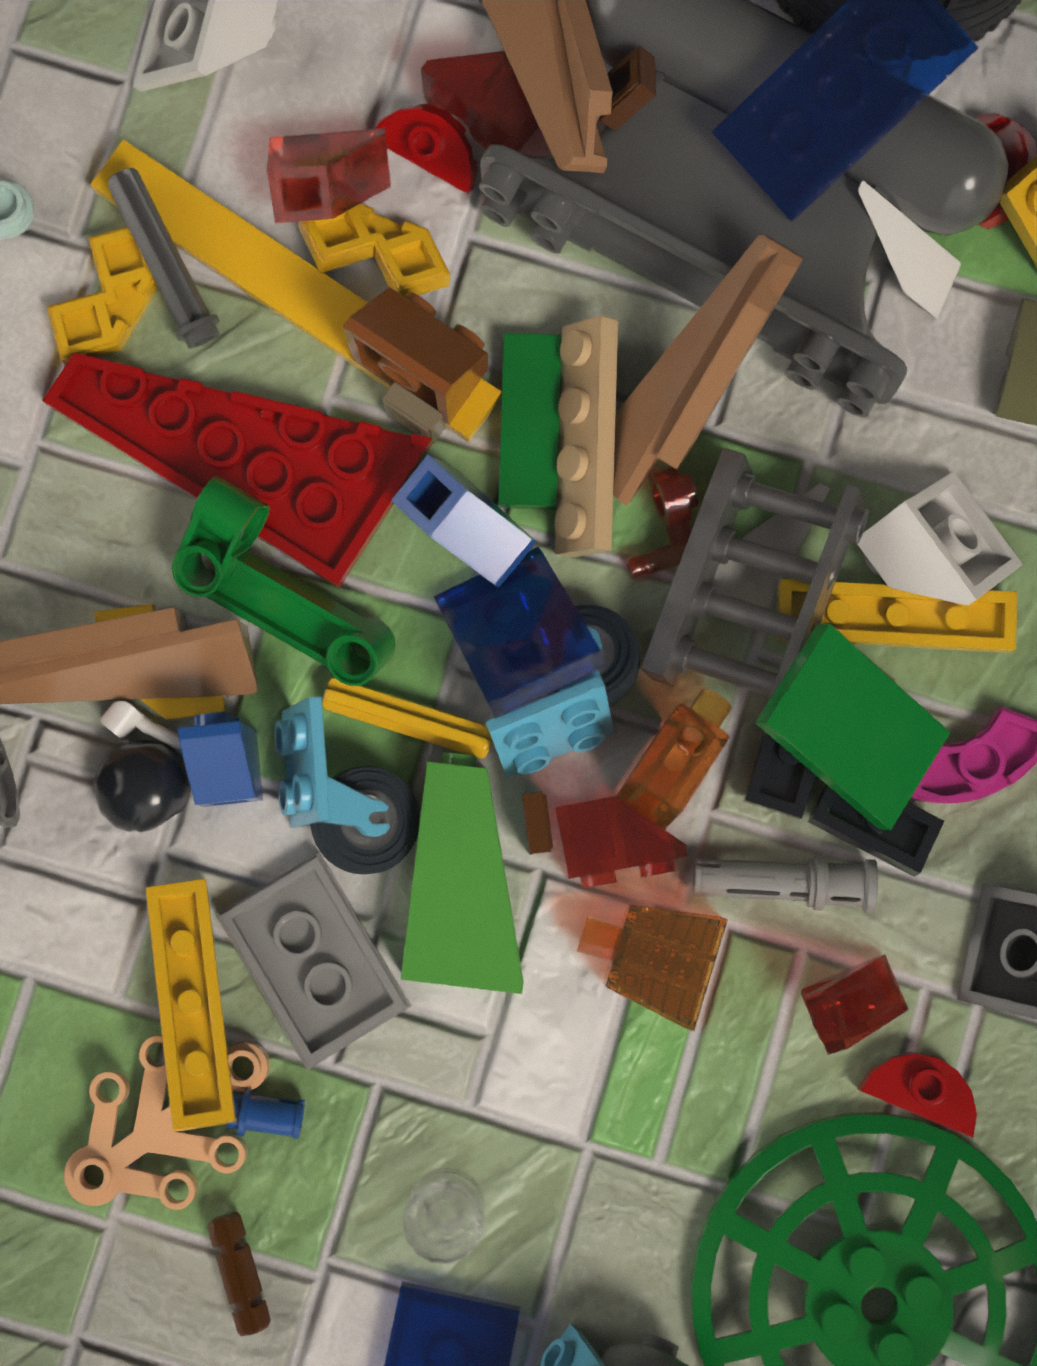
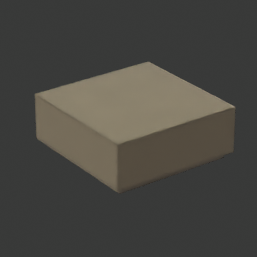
M394 381L383 397L387 417L412 434L432 438L434 445L445 429L443 414Z

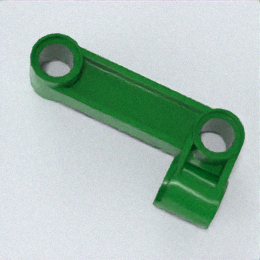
M214 476L200 493L193 507L189 526L173 558L172 573L178 587L186 594L194 597H207L325 665L341 683L349 686H361L369 682L394 655L396 644L391 629L381 620L373 617L364 618L250 553L252 544L266 523L270 512V505L225 479ZM201 554L211 559L216 573L211 572L205 567ZM352 642L364 646L370 654V660L363 659L357 655L353 649Z

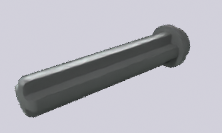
M128 168L112 175L109 178L108 188L180 329L175 334L178 341L185 340L188 348L192 349L215 339L220 334L216 327L220 320L217 314H209L139 172L135 168Z

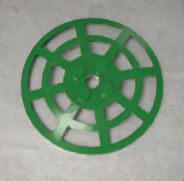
M884 1112L845 1113L813 1120L781 1134L755 1152L728 1180L709 1210L699 1236L690 1279L691 1317L698 1350L704 1366H724L726 1363L756 1356L761 1357L764 1366H786L778 1351L813 1341L826 1359L834 1366H928L939 1353L965 1366H1024L999 1354L1007 1317L1006 1289L1003 1276L1033 1263L1037 1272V1221L1031 1208L1013 1182L985 1154L953 1133L919 1119ZM854 1134H890L920 1140L934 1146L935 1150L922 1181L910 1176L889 1172H858L848 1175L835 1138ZM812 1146L824 1183L811 1188L794 1200L774 1221L769 1231L736 1213L745 1196L770 1170L793 1154ZM959 1159L975 1169L999 1192L1019 1221L1026 1238L994 1251L989 1239L976 1220L957 1201L946 1195ZM888 1192L908 1196L915 1200L901 1231L882 1226H866L856 1194ZM832 1202L842 1234L828 1242L816 1257L787 1242L791 1233L808 1216L822 1206ZM938 1212L946 1216L962 1232L973 1248L976 1259L944 1270L936 1257L923 1246ZM725 1235L757 1254L752 1266L748 1290L749 1320L752 1330L716 1338L712 1323L711 1284L716 1255ZM776 1264L805 1280L802 1292L804 1316L770 1325L768 1317V1292L771 1274ZM986 1284L988 1316L982 1344H979L951 1330L954 1316L953 1296ZM878 1287L890 1290L893 1295V1308L891 1312L879 1320L865 1317L861 1309L864 1295L869 1290ZM1037 1340L1029 1366H1037Z

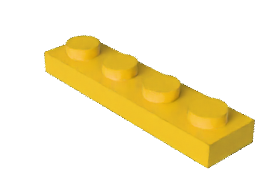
M780 579L777 591V611L798 618L810 585L792 579ZM835 582L820 624H831L853 645L1011 653L1016 650L1017 592L989 590L967 606L892 589L884 584ZM777 636L775 639L777 641H790Z
M206 878L145 887L173 1131L178 1132L236 1122V1113Z

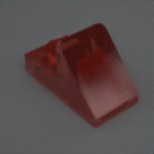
M885 954L810 984L801 990V995L810 1014L812 1024L820 1040L823 1042L828 1055L849 1049L909 1010Z

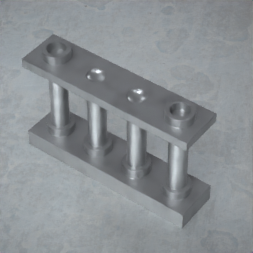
M722 448L641 669L651 680L674 687L679 673L686 674L688 670L770 696V699L817 624L821 623L849 543L858 544L863 536L869 510L862 508L864 503L859 487L847 484L839 507L756 483V476L752 475L753 471L746 455ZM750 505L830 529L819 562L737 538V533L735 530H732L739 509L746 510ZM731 560L809 584L810 587L799 617L797 618L716 592V586L712 585L719 563L725 565ZM708 615H712L790 640L778 674L697 648L696 641L692 640V636L699 618L706 619Z

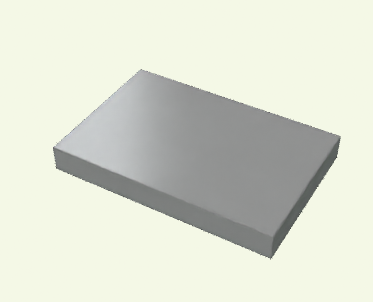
M321 853L315 854L216 915L307 1070L412 1006Z

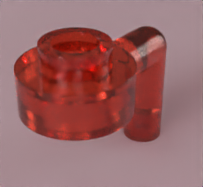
M672 466L649 472L652 498L660 520L666 527L670 544L626 558V566L632 580L679 566L690 537L691 529L688 522L691 520L690 508L698 506L697 493L688 473L680 475L678 470Z

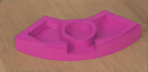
M1002 706L996 708L986 726L968 740L943 744L910 799L931 804L964 803L992 795L1015 783L1037 763V720Z

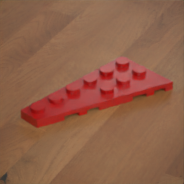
M75 352L42 400L49 408L196 500L207 483L214 476H219L270 505V512L257 538L340 589L393 507L394 503L391 500L417 469L433 445V440L429 437L417 434L410 436L382 429L379 425L363 421L356 423L323 415L321 411L242 392L232 391L231 393L203 386L200 382L180 378V380L160 376L145 372L142 368Z

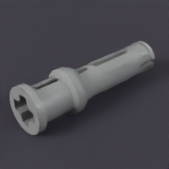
M815 856L814 859H809L807 864H783L759 861H726L695 857L693 896L806 901L807 907H812L813 910L822 911L825 905L862 907L864 913H874L878 896L877 861L875 859H866L863 865L827 863L825 857Z

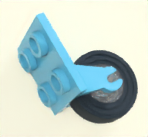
M578 605L555 614L540 629L533 648V666L537 680L548 696L486 721L506 778L517 773L520 775L536 773L548 766L551 759L571 751L577 753L590 751L601 745L607 736L615 734L609 706L618 702L629 692L636 681L640 668L638 640L630 625L619 614L602 606Z
M309 697L281 711L282 720H277L275 723L274 739L277 754L285 756L286 779L281 780L279 784V804L282 814L289 815L290 828L311 826L313 839L322 855L334 866L349 873L360 875L380 873L401 862L412 849L418 836L420 824L419 808L407 784L390 771L374 766H358L344 770L332 778L328 777L321 697Z

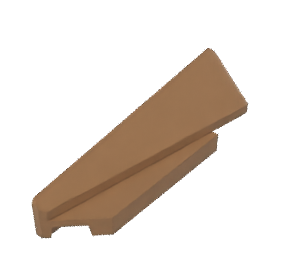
M481 0L557 167L564 171L604 173L607 168L608 158L605 156L596 124L601 115L611 114L612 88L586 0Z

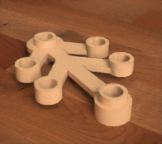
M162 1034L147 1039L140 1048L139 1059L145 1070L134 1131L115 1146L114 1138L118 1108L129 1095V1081L120 1071L108 1070L97 1075L90 1084L89 1094L92 1102L95 1104L88 1145L78 1149L71 1155L64 1171V1181L68 1192L81 1204L100 1206L113 1200L119 1192L159 1198L164 1206L172 1210H180L187 1207L196 1198L198 1193L196 1177L191 1172L183 1169L174 1170L168 1175L127 1167L146 1152L210 1162L211 1166L221 1173H232L238 1170L247 1159L248 1148L246 1142L236 1134L228 1133L218 1138L173 1131L170 1106L163 1110L168 1085L165 1064L159 1065L154 1063L150 1058L149 1052L155 1042L163 1043ZM242 1041L228 1048L232 1089L244 1092L247 1087L253 1090L266 1080L270 1072L271 1062L264 1047L253 1041ZM245 1056L252 1061L254 1071L251 1077L244 1079L234 1073L233 1062L237 1057ZM105 1078L113 1079L119 1085V1095L115 1100L105 1099L100 1092V1085ZM228 1142L237 1147L239 1152L237 1162L227 1164L220 1160L218 1156L220 1144ZM88 1165H96L103 1171L104 1180L100 1186H92L86 1181L84 1172ZM172 1179H181L187 1184L189 1193L186 1199L177 1200L170 1195L168 1185Z

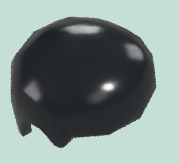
M141 740L116 748L100 762L93 783V791L100 813L116 828L128 832L135 830L145 832L161 826L184 810L188 803L190 783L184 759L179 753L165 743Z

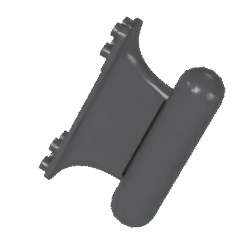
M586 0L602 58L607 64L615 67L638 46L643 47L655 57L656 96L616 131L607 125L598 130L605 156L608 158L607 168L604 173L564 171L557 167L552 155L531 156L504 145H489L480 160L481 182L479 188L487 196L480 207L481 212L493 222L506 227L510 226L516 214H519L536 223L530 236L536 244L545 250L558 254L562 251L568 240L588 252L593 250L700 308L755 239L761 234L768 235L803 256L804 259L757 338L773 346V351L792 360L785 374L795 384L809 390H815L822 377L842 387L843 390L837 399V403L853 415L864 418L868 417L875 403L886 404L890 402L907 375V366L901 358L876 340L869 329L866 319L864 301L866 272L877 232L859 195L858 188L861 181L864 180L925 232L950 236L966 231L986 220L1001 201L1007 182L1009 166L1002 139L985 123L750 0Z

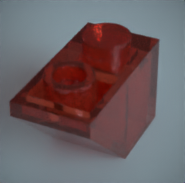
M505 51L427 60L420 69L424 99L428 105L446 110L470 128V135L484 149H487L489 145L499 144L519 152L539 127Z
M385 128L270 137L267 174L275 223L334 219L390 188L391 178Z
M616 796L559 806L554 809L567 879L580 877L582 889L617 882L615 870L639 866L641 877L676 871L674 859L688 857L685 843Z

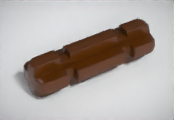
M238 1212L217 1216L208 1223L207 1229L212 1246L219 1248V1253L215 1257L229 1304H235L236 1307L234 1309L235 1312L232 1313L236 1330L240 1336L253 1335L268 1328L271 1318L266 1301L259 1299L260 1292L263 1290L249 1243L244 1244L242 1240L244 1235H246L243 1221Z

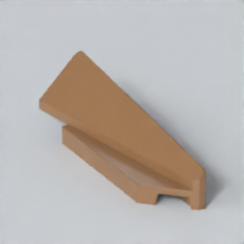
M759 235L619 408L615 415L613 495L618 501L628 506L641 489L658 458L675 469L679 467L688 455L804 259L803 256L768 235Z
M172 607L0 641V704L253 695L258 691V681L248 627L239 619L188 630L186 615Z

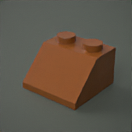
M389 287L350 316L343 326L353 361L390 386L395 381L441 412L444 422L449 425L488 370V353L483 350L485 343L468 328L456 324L452 329L435 318L436 310L417 294L408 292L404 297Z

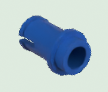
M247 1087L244 1093L233 1091L236 1122L228 1123L227 1128L238 1129V1136H245L247 1130L299 1139L305 1100L252 1094V1088Z

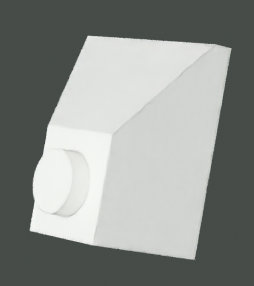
M155 0L132 87L142 92L206 76L266 48L276 27L275 12L278 0Z
M954 471L900 504L866 530L857 544L863 552L868 567L875 574L881 576L889 588L967 606L1023 565Z

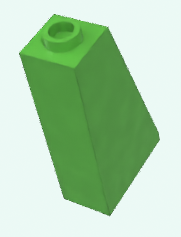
M442 752L441 763L427 761L401 980L522 994L523 974L488 769L476 767L477 756Z

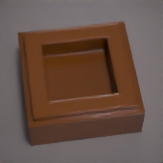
M641 46L634 48L607 73L612 88L611 114L601 115L600 121L614 131L620 128L656 96L655 57Z
M543 791L522 794L529 855L551 852L550 849H553L547 796L543 794Z

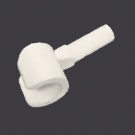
M129 701L114 702L100 719L104 726L122 740H125L134 728L137 727L143 733L181 750L177 732L154 722L153 719L145 716L140 709Z

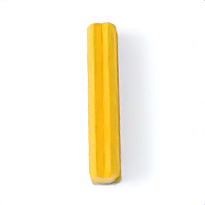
M335 677L330 679L323 695L322 707L327 711L466 755L477 756V758L483 759L486 758L491 748L492 738L487 725L479 721L364 685L349 686L341 683Z

